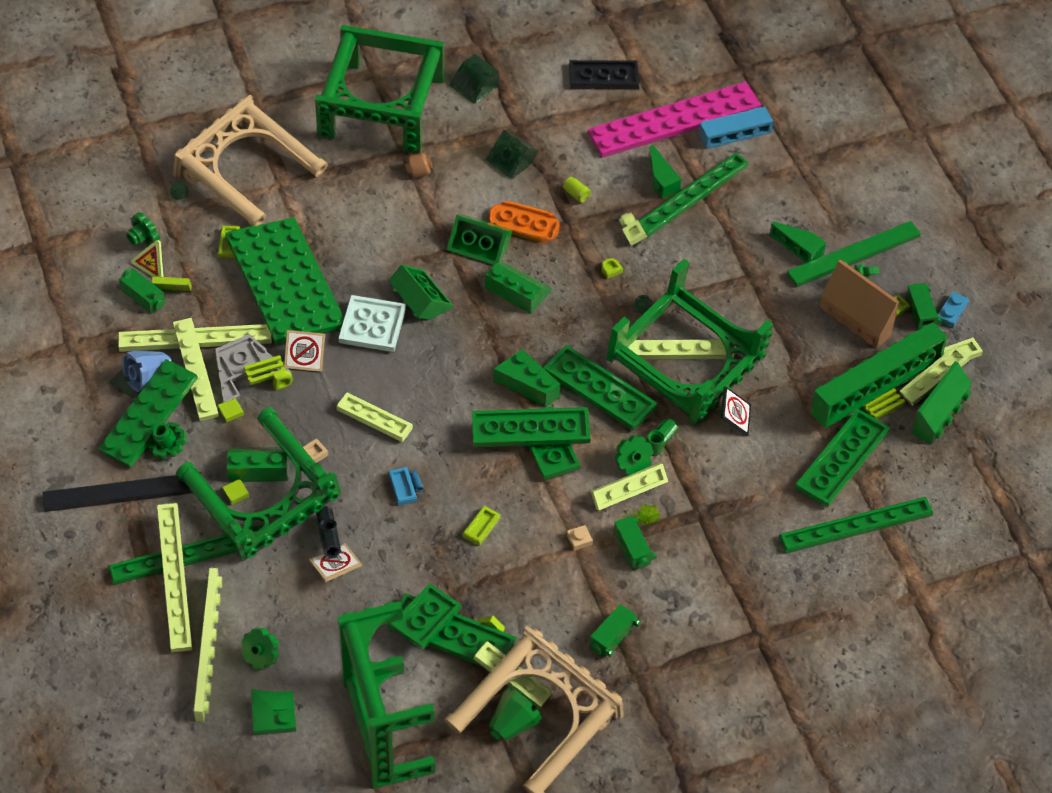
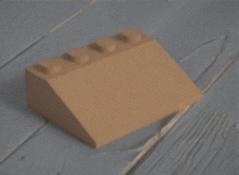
M840 260L825 287L819 307L877 349L891 336L899 301Z

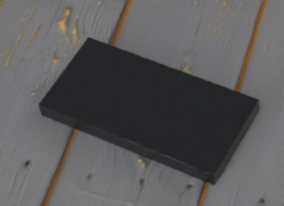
M569 60L570 89L639 90L638 60Z

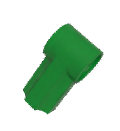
M670 418L664 419L647 436V442L652 445V456L660 455L663 447L678 431L675 421Z

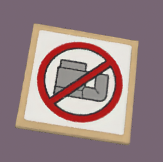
M287 330L284 367L322 372L325 334Z
M346 543L340 545L341 553L336 558L330 559L322 553L309 559L325 582L336 579L338 576L345 575V573L362 566V563Z

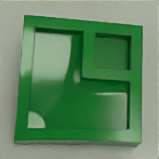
M251 689L254 735L296 732L293 691Z

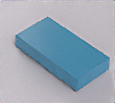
M404 467L388 471L398 506L417 502V496L408 468Z

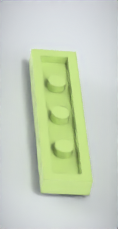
M955 345L902 388L900 395L914 406L934 390L955 361L962 367L969 361V356Z
M346 393L337 404L338 411L401 442L405 440L413 429V424L349 393Z
M658 463L591 491L596 509L601 510L667 483L668 479L663 464Z
M487 641L474 656V660L491 672L506 655ZM518 666V667L516 668V670H521V669H523V668H521L520 666ZM521 677L507 683L509 687L517 690L538 709L543 706L553 693V691L534 677Z

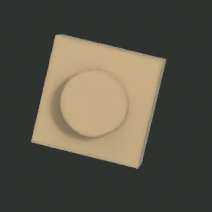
M318 439L303 446L316 463L328 456V450Z
M586 525L567 531V537L574 551L593 545L592 537Z

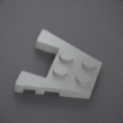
M250 334L215 349L223 403L234 398L236 400L240 399V394L233 381L246 376L244 366L273 357ZM280 368L271 370L270 373H271V372H274V371H277V370H280Z

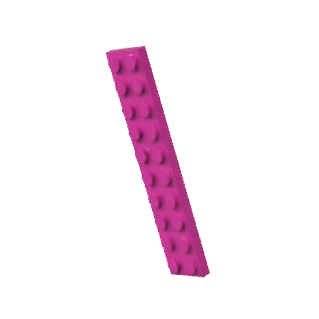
M743 82L589 128L588 135L603 158L699 129L700 122L761 108V104L747 82Z

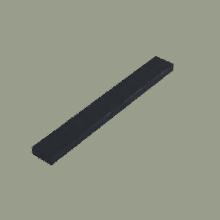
M177 475L44 491L42 493L44 512L191 494L193 492Z

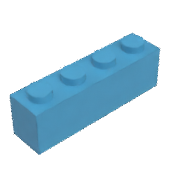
M766 107L755 108L700 122L699 136L706 149L770 134L772 133L773 120Z

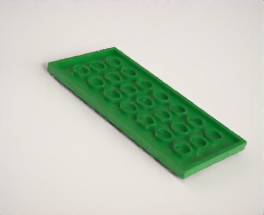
M295 217L225 232V238L265 324H267L275 345L286 342L287 330L327 333L342 329L344 317Z

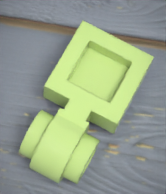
M632 212L621 216L622 218L619 221L631 246L647 237Z

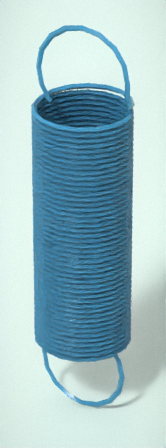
M417 471L409 472L416 491L424 489Z

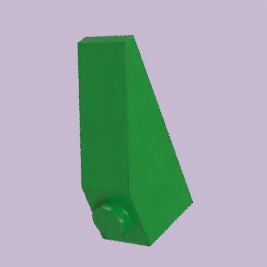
M653 144L650 145L649 164L652 188L656 194L658 193L664 199L680 192L682 179Z
M774 221L771 223L769 235L805 263L824 255L826 242L813 232Z

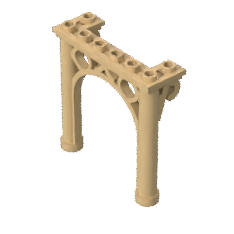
M249 95L245 99H241L233 109H228L223 117L217 118L212 126L208 129L205 128L197 138L191 139L187 146L177 150L174 155L173 176L181 177L183 175L191 184H195L198 181L202 182L249 221L248 224L250 226H256L264 222L266 214L226 182L218 170L217 162L219 156L229 144L244 137L258 136L267 138L275 142L316 177L325 171L328 163L322 158L319 159L255 106L252 100L253 97ZM244 125H246L247 129L237 128L239 126L243 127ZM231 127L232 131L226 133L225 131ZM215 139H217L216 147L210 144ZM208 150L214 154V157L204 159L200 157V154ZM212 165L213 172L206 166Z
M526 626L524 628V636L444 721L452 730L460 734L505 684L517 678L537 677L557 686L571 703L574 714L573 726L564 741L523 785L528 793H545L546 788L598 730H603L609 724L612 717L617 720L624 716L622 698L615 692H609L601 680H594L589 676L590 672L583 666L578 667L570 655L567 653L563 655L558 651L559 648L555 643L550 640L547 642L542 638L543 635L539 630ZM536 656L542 657L547 661V666L541 670L533 669L530 663L532 658ZM552 662L561 668L563 672L555 673L552 671L549 674L552 669ZM519 665L521 667L527 665V669L516 670ZM571 678L582 685V687L575 689L573 694L571 693L573 691V687L570 685ZM582 693L588 694L593 699L592 705L589 707L577 705V696ZM579 713H590L579 726Z

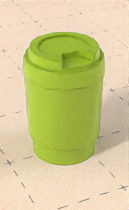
M569 177L563 184L566 192L580 203H583L591 195L590 189L573 177Z

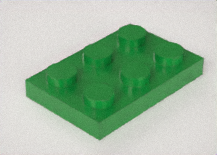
M429 583L402 611L403 620L392 622L390 628L423 650L461 610V604Z

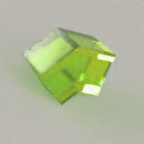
M644 504L638 511L637 519L647 525L659 521L660 513L656 505L648 506Z

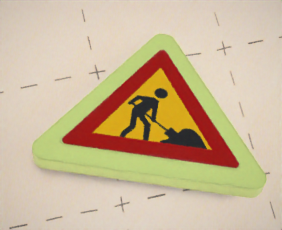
M156 240L134 257L131 263L152 277H163L161 242Z

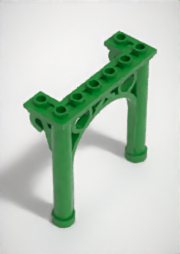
M272 407L262 410L257 420L293 462L296 470L292 488L276 505L255 513L234 511L223 503L192 462L182 464L176 471L177 477L186 483L237 547L243 562L248 558L254 557L262 548L270 546L275 539L286 535L291 528L303 523L307 517L319 512L323 506L335 501L342 494L336 474L334 472L326 474L321 465L312 459L281 422L278 414ZM301 471H303V473L308 477L310 481H301ZM309 488L312 490V493L304 499L296 497L299 489ZM294 500V503L297 504V506L289 511L290 507L292 506L291 501ZM268 517H270L271 519H274V518H279V519H277L276 521H274L273 523L270 524V523H269V520H268ZM235 519L245 521L243 529ZM253 521H263L265 523L256 532L249 530Z

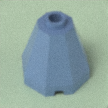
M133 350L127 352L126 356L122 358L123 374L125 377L129 376L130 381L127 382L129 387L136 392H141L165 359L169 361L171 359L164 352Z

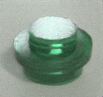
M175 182L171 186V196L174 199L186 197L188 194L187 185L182 182Z
M639 295L634 301V308L639 312H646L653 305L652 300L647 295Z

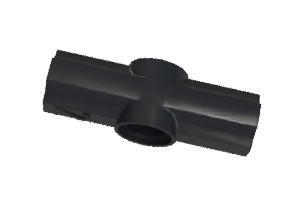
M323 506L316 513L324 556H328L331 559L336 558L341 553V546L333 509Z

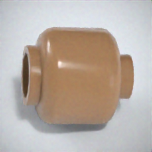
M425 153L410 156L408 163L405 164L407 173L412 174L414 178L427 176L430 174L431 169H433L430 156H426Z

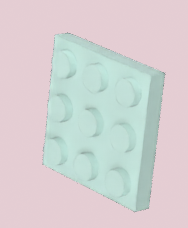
M351 295L339 335V343L394 352L406 312V304Z

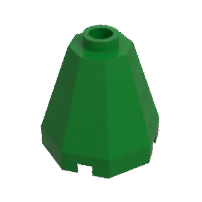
M508 687L503 693L489 727L492 730L490 734L497 741L503 740L506 742L535 726L542 719L541 714L537 709L533 712L531 710L533 704L517 690L512 691Z

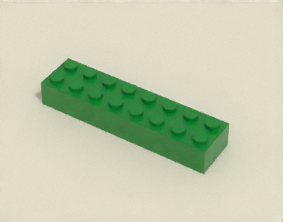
M934 322L923 325L918 331L906 335L899 342L892 343L887 349L878 351L873 357L863 360L858 366L849 368L844 374L839 377L835 376L827 384L818 386L814 391L810 414L826 429L926 370L943 356L948 336Z

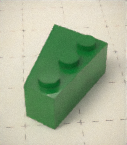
M523 349L494 368V383L509 387L510 391H517L523 394L525 398L543 407H547L560 398V383Z

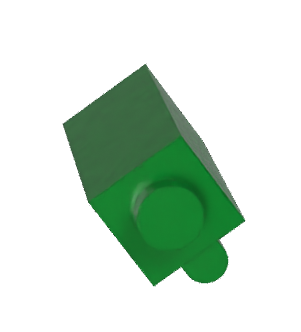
M126 269L123 272V276L119 278L121 291L150 314L161 309L165 304L164 292L135 269Z
M926 283L908 285L905 296L907 303L911 305L910 311L917 331L923 325H928L932 322L936 325L942 324V320L938 318L930 295L931 289Z
M630 516L615 521L613 533L632 570L647 567L657 556L655 552H651L638 527L639 520Z
M619 604L590 636L589 647L598 655H602L605 658L607 656L611 657L614 654V648L634 626L638 627L641 622L636 618L635 613Z

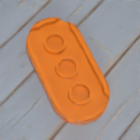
M504 201L499 205L495 204L489 212L490 223L512 229L511 235L536 242H548L559 233V220L556 219L553 213L511 201Z

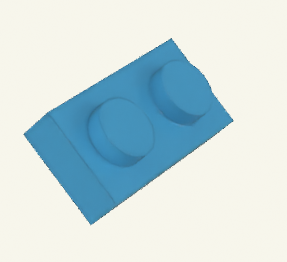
M952 292L939 312L938 318H941L943 324L953 328L968 305L969 298Z

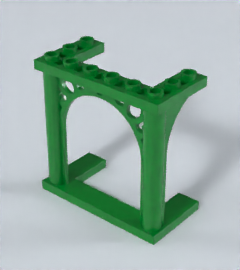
M341 25L340 42L321 95H316L315 98L317 136L335 139L336 115L403 127V151L421 153L424 104L431 83L443 84L444 42ZM359 45L423 56L412 89L396 101L388 103L363 101L355 97L347 89L344 77L348 67L359 69ZM346 96L348 99H340V97ZM395 106H402L404 109H398V108H394V107H395Z
M683 259L672 269L668 290L630 328V320L626 317H623L612 328L606 359L611 363L617 360L689 414V422L695 426L699 421L705 420L711 409L714 410L719 405L720 399L723 397V387L726 386L732 390L734 385L741 383L746 373L749 374L754 369L757 361L761 362L767 354L765 351L770 344L768 340L773 334L771 332L773 323L767 319L757 330H747L729 322L684 289L690 262ZM675 303L720 338L726 350V364L720 374L712 380L708 379L705 383L695 385L682 384L666 377L628 347ZM741 353L744 355V358L734 359L731 357V354Z
M389 602L383 606L368 607L362 611L347 612L337 616L342 684L344 688L348 689L371 767L373 789L434 774L435 761L433 756L393 766L392 732L434 722L435 710L433 704L387 714L379 687L388 678L404 674L402 656L389 657L383 661L371 662L369 657V644L376 629L382 624L403 620L401 602Z

